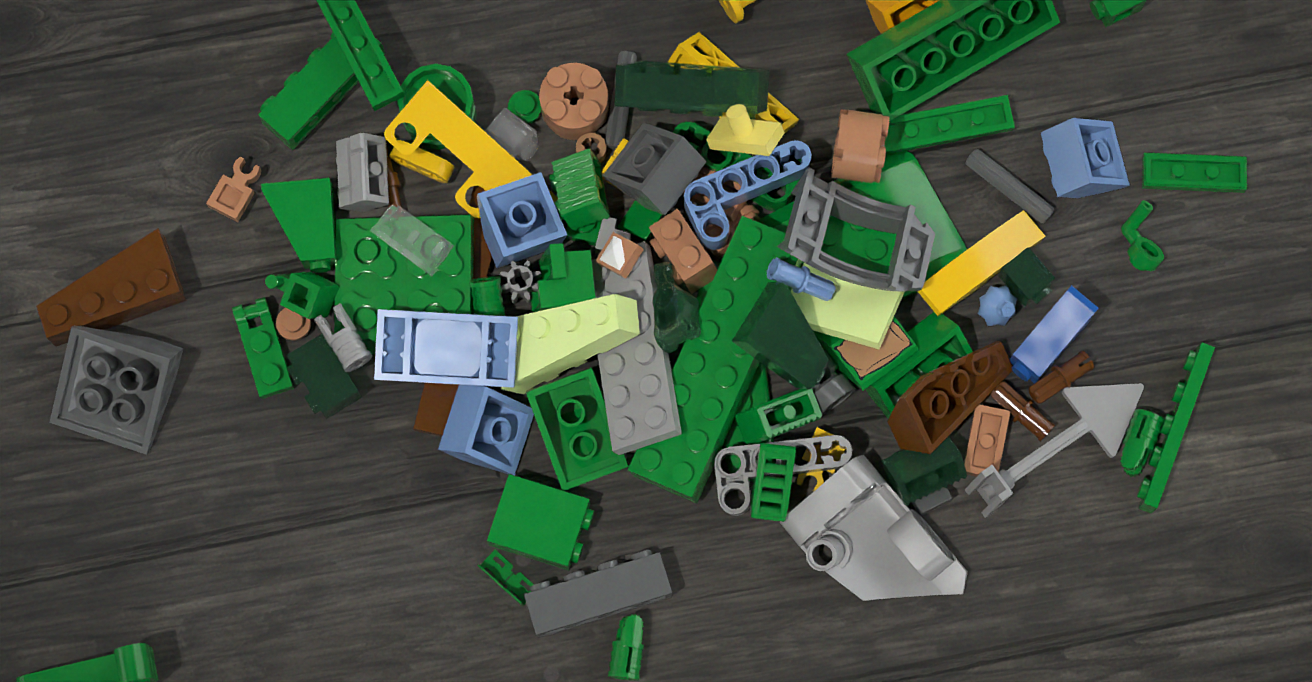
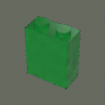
M509 474L487 538L488 545L569 571L571 563L578 564L584 544L578 542L582 529L589 530L594 516V510L589 509L590 499Z

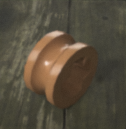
M589 132L583 134L576 143V153L585 150L584 145L586 143L592 146V142L598 144L597 151L599 154L596 157L602 163L607 152L605 140L596 133Z

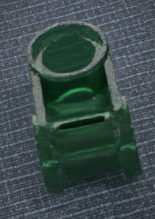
M665 282L660 285L655 291L652 300L654 307L653 333L660 348L667 353H673L682 342L688 339L694 340L700 336L699 301L696 297L672 282Z

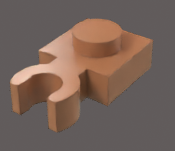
M239 157L233 165L234 176L232 179L222 175L206 203L209 208L236 222H239L255 194L248 185L256 182L261 175V169L258 165H255L249 174L242 173V168L246 163L242 157Z

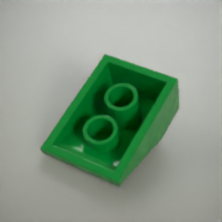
M592 367L526 391L562 491L629 467L624 454L618 455L612 451L606 406Z

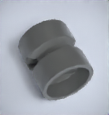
M827 350L813 356L791 375V379L799 389L807 386L812 388L822 416L841 404L856 390L844 373L838 374L836 372L838 365Z

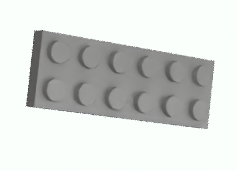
M645 241L638 243L644 250L626 279L599 265L595 261L596 259L592 260L596 298L618 294L637 300L640 335L603 354H597L612 451L618 455L682 434L651 247Z

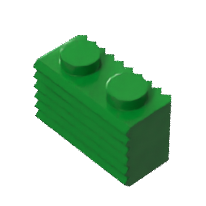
M591 148L551 162L554 172L549 175V180L553 191L558 196V200L554 201L561 221L565 220L571 230H576L577 228H583L584 225L589 226L590 223L595 224L596 221H602L603 218H609L601 165Z
M807 386L739 412L735 418L745 444L753 445L821 419L822 413L812 388Z

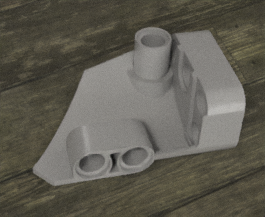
M864 455L855 457L846 463L789 512L786 521H780V524L806 553V560L813 569L825 571L863 601L964 594L968 571L921 515L913 509L909 510ZM822 544L827 545L832 551V560L830 562L823 561L819 556V547Z

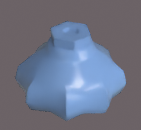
M990 286L987 292L979 297L980 307L978 315L985 319L987 326H1005L1008 320L1016 315L1015 305L1017 298L1011 294L1007 286L999 288Z

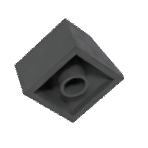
M643 123L602 176L645 208L666 215L676 205L678 198L687 186L698 176L706 160L683 136Z

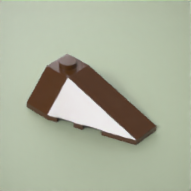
M995 341L922 375L899 398L887 422L900 449L931 454L1011 373L1012 365L1002 342Z

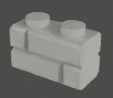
M358 133L350 136V138L336 141L339 208L367 212L389 205L386 138L367 133Z

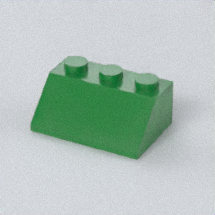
M933 312L908 331V335L917 345L919 351L866 388L871 399L888 419L899 398L922 375L973 352L960 327L944 314L937 316Z

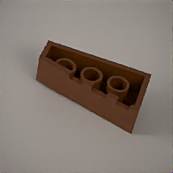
M157 228L36 307L46 338L57 347L68 343L71 327L74 325L105 330L187 300L166 238Z

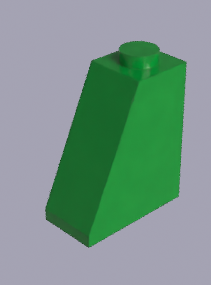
M322 178L261 184V190L304 268L310 269L314 273L330 271L331 267H334L335 262H337L335 196L331 179Z

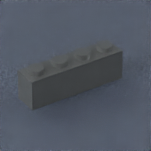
M651 550L641 551L631 555L632 561L619 565L617 560L598 565V571L585 575L584 571H577L563 577L565 582L551 586L550 581H545L530 586L531 592L524 594L537 638L539 639L671 598L672 590L660 552L652 554Z

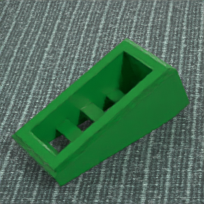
M760 443L750 503L752 518L786 521L796 447ZM766 458L786 460L785 465L766 463ZM764 472L782 474L783 478L764 476ZM762 487L781 489V492L762 490Z

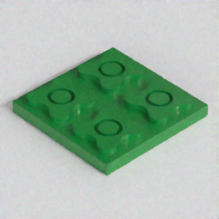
M472 215L336 219L337 262H335V284L339 285V289L335 296V306L340 303L342 304L356 327L357 334H359L372 356L376 354L378 309L473 314V298L469 284L473 280L474 217ZM334 313L335 334L345 327Z

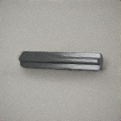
M621 51L618 55L605 139L606 147L615 150L622 139H625L637 62L636 53L630 51Z
M975 149L966 160L968 167L1040 223H1045L1053 214V206L981 150Z

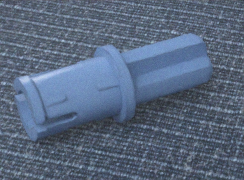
M777 257L770 262L767 269L768 279L792 287L793 292L797 294L804 292L821 300L829 301L836 290L832 281L811 273L808 267L802 266L799 268Z

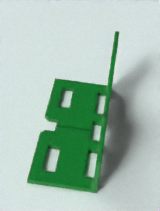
M494 549L482 564L477 566L523 607L526 603L524 594L531 591L525 589L520 582L523 580L529 586L534 584L521 572L515 575L511 571L513 565ZM495 556L505 564L503 568L493 559ZM487 567L496 577L493 578L484 568ZM499 580L507 586L506 589L498 582ZM512 590L522 600L519 601L510 591Z

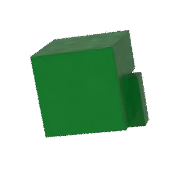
M563 243L549 244L539 260L541 281L537 282L538 291L530 292L532 313L595 299L591 251L564 252Z

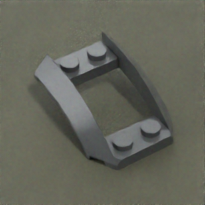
M811 168L805 170L791 194L796 196L784 241L777 247L813 268L849 283L886 291H920L924 287L935 232L927 222L922 225L914 214L916 207L911 204L907 207L879 202L848 190L834 181L828 184L814 176L815 170ZM830 215L857 226L897 234L887 274L853 266L821 251Z

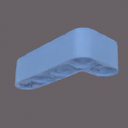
M790 141L775 147L770 156H753L690 183L685 189L684 207L701 245L706 249L716 250L723 247L728 241L729 222L724 210L800 179L805 170L810 167L812 155L807 144L802 141ZM794 155L796 159H801V164L796 165L794 161L789 162V157ZM783 166V171L780 173L779 167ZM760 167H766L771 170L773 175L769 179L763 180L756 177L754 171ZM733 180L738 182L741 188L735 193H729L723 189L722 185L726 181ZM701 193L706 195L709 201L704 206H696L690 201L691 197ZM715 224L720 226L723 232L718 237H709L704 232L705 227Z

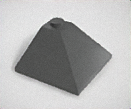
M72 326L49 423L147 455L150 452L176 381L183 348L150 337Z

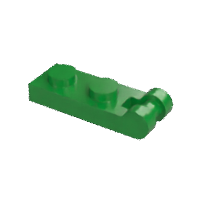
M266 297L256 299L255 304L243 307L242 304L232 307L260 399L294 389ZM260 316L263 325L250 329L248 320Z

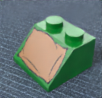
M895 317L892 319L880 349L821 332H815L823 350H827L837 363V368L861 390L868 388L919 351L917 345Z

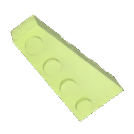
M612 294L516 316L518 317L515 387H501V389L526 394V391L533 389L534 386L559 377V373L586 363V359L598 353L603 354L640 335L637 300Z

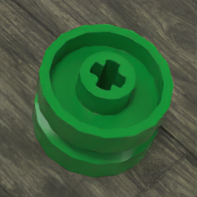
M441 64L421 66L410 73L402 83L401 88L405 96L397 100L399 112L402 111L428 80L475 122L476 109L471 86L463 74L451 66ZM404 122V128L410 137L415 140V127L410 123ZM431 133L420 144L423 147L437 150L446 148Z

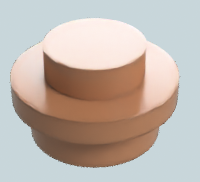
M284 308L276 318V328L279 334L287 340L296 341L302 339L308 334L311 327V319H307L287 308Z

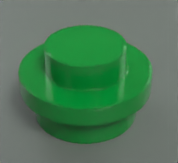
M521 90L513 94L508 102V111L511 118L515 121L514 115L524 124L536 121L541 114L539 96L529 90Z

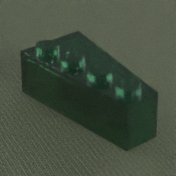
M644 60L616 65L615 106L635 107L640 111L670 109V113L690 114L691 110L703 111L702 115L720 117L730 107L741 104L746 107L750 119H756V114L767 111L769 70Z

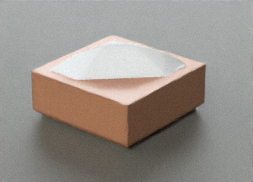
M613 232L595 261L604 268L626 279L644 249Z

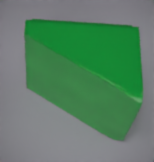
M634 201L617 229L630 233L631 237L640 243L645 241L648 244L653 236L649 227L662 219L664 215L647 209L637 201Z

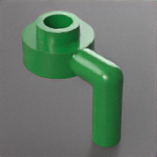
M1144 200L1141 201L1122 225L1121 232L1131 245L1127 250L1131 264L1141 271H1155L1164 260V254L1159 246L1153 241L1142 237L1137 231L1138 227L1153 210V206Z

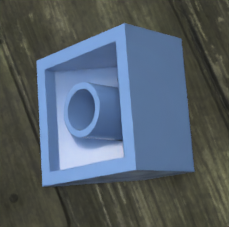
M1071 118L1041 132L1043 151L1048 159L1052 174L1051 181L1056 190L1057 197L1081 198L1130 186L1113 122Z
M541 172L477 194L484 239L496 268L511 264V261L517 262L545 252L549 244H560L567 236Z
M459 384L438 450L472 464L515 475L534 416L532 408L486 386Z

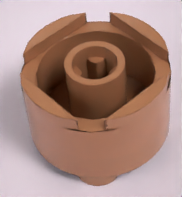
M567 63L549 70L542 82L539 94L542 117L549 128L561 138L578 140L583 134L594 133L602 127L608 117L609 101L607 86L600 72L581 63ZM572 98L579 99L577 105H570Z
M845 109L840 110L837 126L839 130L835 139L831 178L867 183L880 182L886 155L884 143L888 133L889 116Z

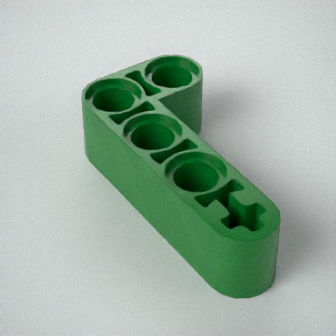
M682 122L673 131V133L683 136L686 140L689 136L693 137V143H689L697 152L698 149L702 150L701 156L706 160L704 167L714 172L752 157L746 153L710 149L706 139L711 132L693 122ZM714 152H719L726 157V160L721 164H714L708 160V156ZM783 166L779 167L780 173L783 171ZM760 167L754 171L756 177L763 180L769 179L773 175L771 170L766 167ZM800 179L780 187L785 195L779 199L771 198L765 193L750 200L774 212L789 204L794 196L791 192Z
M146 643L116 648L114 654L34 672L16 678V682H159L153 649Z

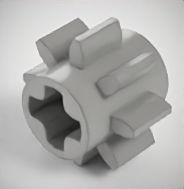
M528 260L524 266H517L514 261H511L512 269L508 273H500L501 278L508 282L501 286L502 294L511 292L513 304L517 302L518 298H525L529 304L531 303L530 292L538 291V286L534 281L541 278V272L535 271L532 273L530 271V261ZM521 276L526 281L524 288H520L516 284L517 277Z

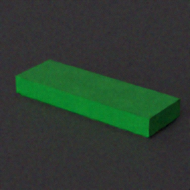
M1144 153L1142 155V189L1245 193L1247 190V157Z

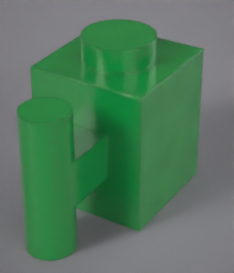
M313 272L269 275L265 279V284L268 288H277L284 292L280 302L281 306L307 319L317 318L320 315L323 318L328 317L339 289V285Z

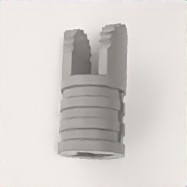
M340 303L333 308L336 317L345 327L344 329L333 334L330 324L322 315L314 320L330 347H333V351L343 364L342 367L345 372H351L366 364L372 358V354L367 350L366 345L362 342L359 334H357L356 327Z

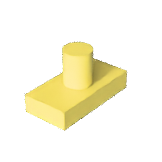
M737 104L727 110V117L722 116L706 140L712 150L770 156L784 135V130L780 122L750 119L746 107Z

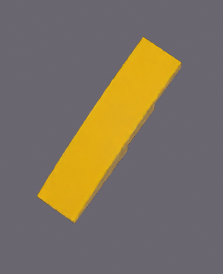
M1023 210L926 280L924 287L917 292L936 315L939 316L981 288L990 278L1010 266L1019 256L1040 243L1045 235Z

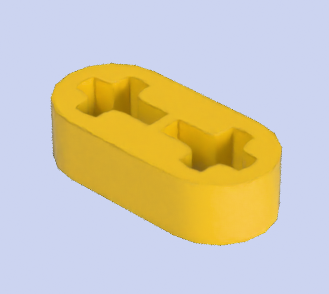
M397 140L402 145L410 144L402 140ZM393 147L389 155L391 159L400 165L441 183H448L455 168L447 160L419 147L410 155H404Z

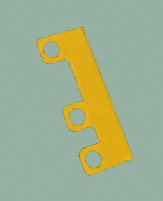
M428 80L384 132L386 140L404 155L412 154L431 133L473 171V174L457 191L455 199L474 218H480L479 208H473L466 202L465 194L470 187L480 186L487 191L532 175ZM404 122L412 124L416 129V139L409 145L400 144L394 135L396 127ZM549 190L553 202L557 201L558 197Z

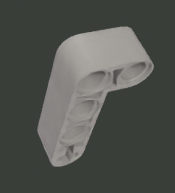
M838 435L768 443L796 448L805 447L811 452L809 463L803 466L794 464L793 474L840 469L852 458L850 442ZM839 443L840 449H846L847 453L841 455V461L836 462L833 456L828 455L821 456L824 464H816L817 452L814 445L821 444V452L832 450V444ZM760 444L728 447L722 449L715 458L718 500L722 509L730 515H742L750 507L751 490L749 479L755 478L756 458L759 454ZM735 455L740 458L741 467L736 473L728 474L722 470L721 464L726 456ZM776 459L775 464L785 465L786 460ZM764 472V476H783L782 474ZM732 490L742 491L745 496L744 504L737 509L729 508L725 502L727 493Z

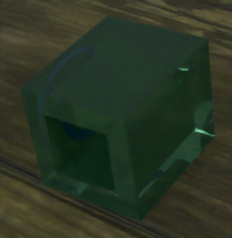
M1029 247L1002 267L998 275L1024 307L1032 301L1037 305L1052 293L1049 287L1055 280V277Z

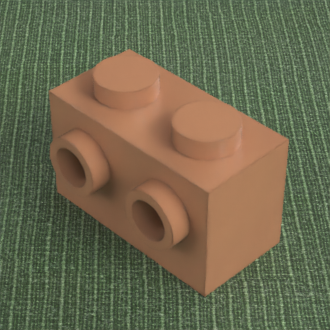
M678 208L649 227L655 237L649 242L660 259L665 255L668 257L672 265L667 269L677 285L684 282L690 293L693 294L713 281L717 268Z

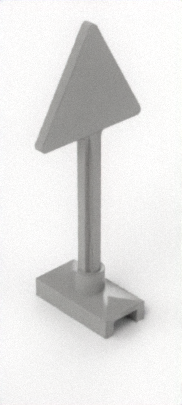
M1139 383L1064 388L1062 395L1077 413L1080 420L1008 470L1002 469L998 472L993 465L989 466L965 489L966 493L970 495L976 490L979 492L988 505L981 513L985 518L988 517L1013 494L1011 489L1015 486L1014 483L1087 432H1090L1106 454L1113 458L1117 454L1144 385Z

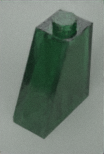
M768 282L732 340L733 343L795 388L811 389L817 385L824 376L825 370L823 368L829 360L789 287L784 283Z

